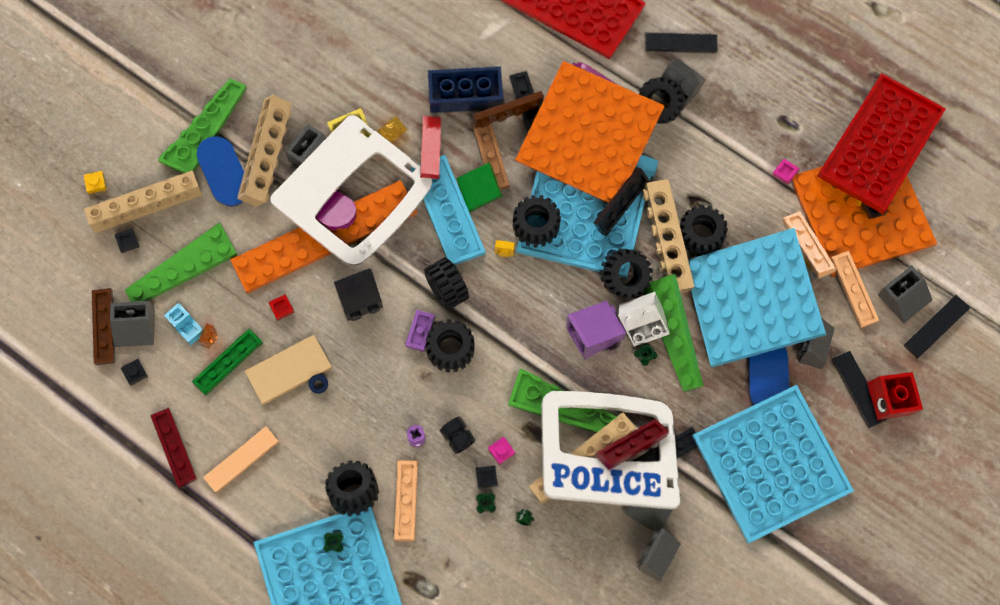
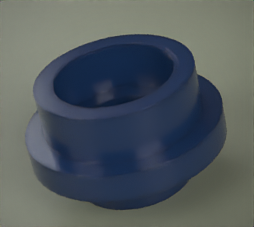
M316 374L310 378L309 388L316 394L323 393L328 388V380L325 376ZM320 380L322 386L320 388L315 387V381Z

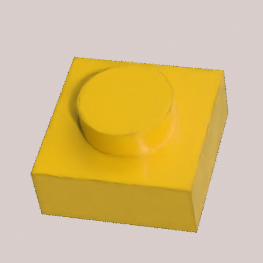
M103 171L84 174L88 194L107 190Z
M496 240L495 254L501 257L514 256L515 243Z

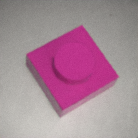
M783 159L773 171V176L788 185L799 172V168Z
M502 437L488 447L489 452L499 465L515 455V451L505 437Z

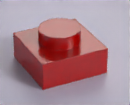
M286 294L268 302L277 321L295 313Z

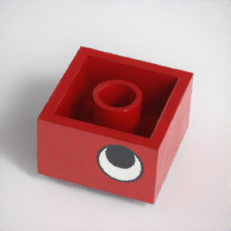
M913 372L879 376L867 382L877 420L911 416L924 410Z

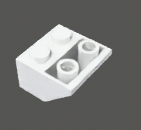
M655 292L619 305L618 317L634 347L670 334L663 307Z

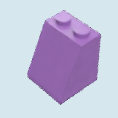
M607 301L567 315L566 329L584 360L625 339L626 330L622 322H619L616 317L617 312L614 306L609 305Z

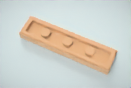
M797 212L784 217L783 223L787 229L795 228L801 251L817 278L819 279L834 273L836 267L802 213Z
M846 251L831 257L830 259L836 267V274L859 327L863 328L878 322L879 318L850 252Z
M264 427L203 478L217 494L277 445L279 441L267 427Z
M398 460L395 541H415L418 461Z

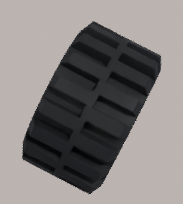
M657 77L649 79L639 89L640 95L652 99L653 94L657 90H665L671 98L670 106L662 112L657 124H666L676 120V117L682 114L681 111L685 107L683 106L685 102L684 91L681 90V86L676 81L668 78Z
M531 195V199L525 197L524 202L520 201L518 207H515L513 230H515V236L519 237L521 243L525 241L527 246L534 244V247L538 248L539 244L542 247L546 246V242L550 244L553 238L557 237L561 221L559 208L556 209L557 205L555 202L551 204V199L548 197L543 199L544 196L542 195L539 198ZM532 215H540L547 220V224L543 227L535 228L528 225L526 219Z
M700 205L699 208L694 206L692 210L688 209L685 215H683L680 228L685 249L690 250L689 254L693 255V253H696L698 257L702 254L715 252L721 248L728 228H726L727 221L724 220V215H719L718 209L712 210V206L709 205L707 208H704V205ZM695 225H705L712 231L713 235L710 237H700L694 233L692 227Z
M618 249V251H612L611 256L607 255L605 257L607 261L601 264L604 268L600 270V274H603V277H601V282L605 283L603 286L605 289H609L610 293L620 297L631 298L637 297L638 293L643 294L645 292L644 288H649L648 281H652L650 273H653V270L649 268L651 263L646 260L647 257L630 249ZM629 262L633 267L634 274L627 284H622L619 279V270L623 264Z
M444 257L424 269L426 280L432 292L445 309L450 310L469 299V292L461 274L448 258Z
M447 319V323L440 321L439 326H432V331L429 330L428 338H426V351L434 367L437 365L441 371L444 368L446 372H450V369H454V372H457L460 367L464 369L466 367L465 364L471 362V357L473 358L475 350L474 336L470 328L467 329L464 323L460 325L458 320H455L453 323L451 319ZM447 338H454L461 342L462 347L456 353L447 354L439 349V345Z
M350 460L346 464L344 462L340 463L339 467L335 466L333 472L328 473L329 479L325 480V489L330 503L336 512L339 511L342 515L347 513L348 516H353V514L358 516L361 515L360 512L364 511L366 513L369 511V507L372 508L375 505L374 501L378 500L379 488L371 467L368 468L367 464H361V461L353 463ZM350 485H361L353 492H343Z

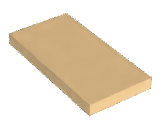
M312 335L245 370V373L262 405H265L307 383L312 376L316 374L322 375L331 370L332 366L316 337Z

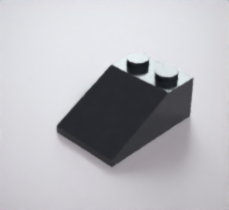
M371 268L334 282L338 299L347 321L359 320L363 315L377 313L383 308Z

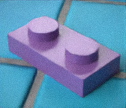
M416 310L405 344L407 348L421 352L425 351L427 334L429 330L431 331L435 320L434 314Z

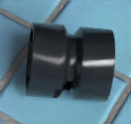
M461 417L450 420L439 430L445 440H450L449 446L454 454L464 451L476 441L471 431L466 430L467 425Z

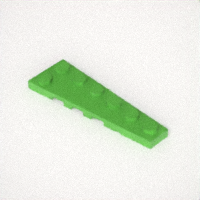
M230 78L215 94L213 99L207 103L202 113L192 120V124L186 130L184 129L181 132L177 141L172 143L159 157V163L181 174L192 170L195 172L199 166L197 149L200 143L209 137L218 136L247 90L246 86Z
M218 223L125 289V292L131 302L149 301L238 255L222 225Z
M671 274L648 283L650 286L649 288H644V295L655 292L663 307L670 334L662 337L683 391H691L703 387L676 274Z
M520 369L508 406L542 416L541 405L545 395L552 391L563 390ZM558 409V422L593 433L599 432L618 417L604 409Z

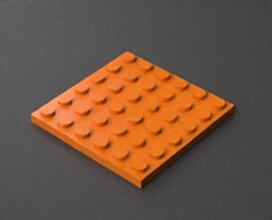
M563 61L515 161L609 203L635 170L665 105Z
M822 167L798 173L791 181L807 222L829 258L849 251L858 270L924 250L937 244L908 176L905 177L889 204L886 215L868 219L862 205L857 206L852 196L838 188H833L831 184L817 177ZM836 271L830 274L831 278L837 276Z

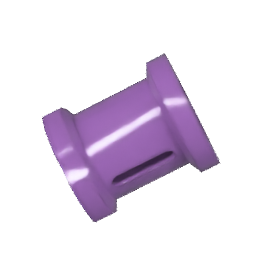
M419 425L409 427L407 436L410 445L414 447L423 445L425 442L423 428ZM419 433L420 437L413 439V435Z

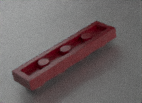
M170 408L150 415L177 486L180 488L197 481V476Z
M654 419L599 450L596 457L608 470H611L666 438L669 431L657 419Z

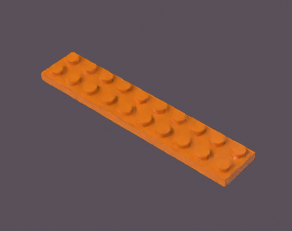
M400 180L355 201L357 215L353 224L345 229L328 230L348 246L367 238L408 194L403 183ZM417 209L409 217L418 214ZM299 227L230 260L248 294L332 253Z

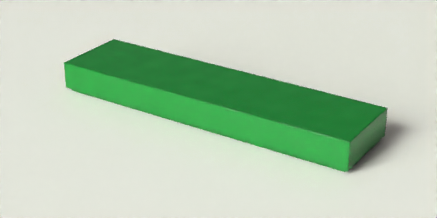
M248 329L195 377L192 383L207 396L263 344L262 340Z

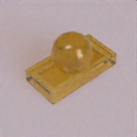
M396 115L376 132L392 143L405 133L407 128Z

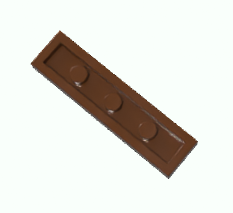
M542 91L475 113L473 114L472 123L475 129L479 127L485 128L493 122H502L508 117L522 115L525 111L537 110L544 101V95Z
M111 288L92 290L93 358L95 365L115 363V346L110 324V305L113 303V290Z

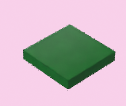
M489 162L456 178L469 212H473L503 197L494 170Z

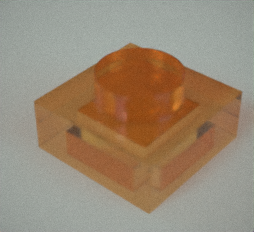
M206 323L199 339L200 344L210 349L211 344L216 342L218 336L213 325Z

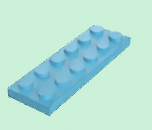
M445 155L441 156L439 179L431 178V189L423 201L446 258L454 265H458L483 256L486 252ZM410 167L411 172L413 173L416 169L414 167Z

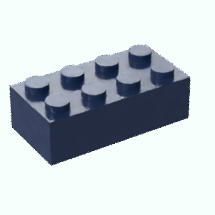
M501 66L428 70L430 113L480 111L503 104Z

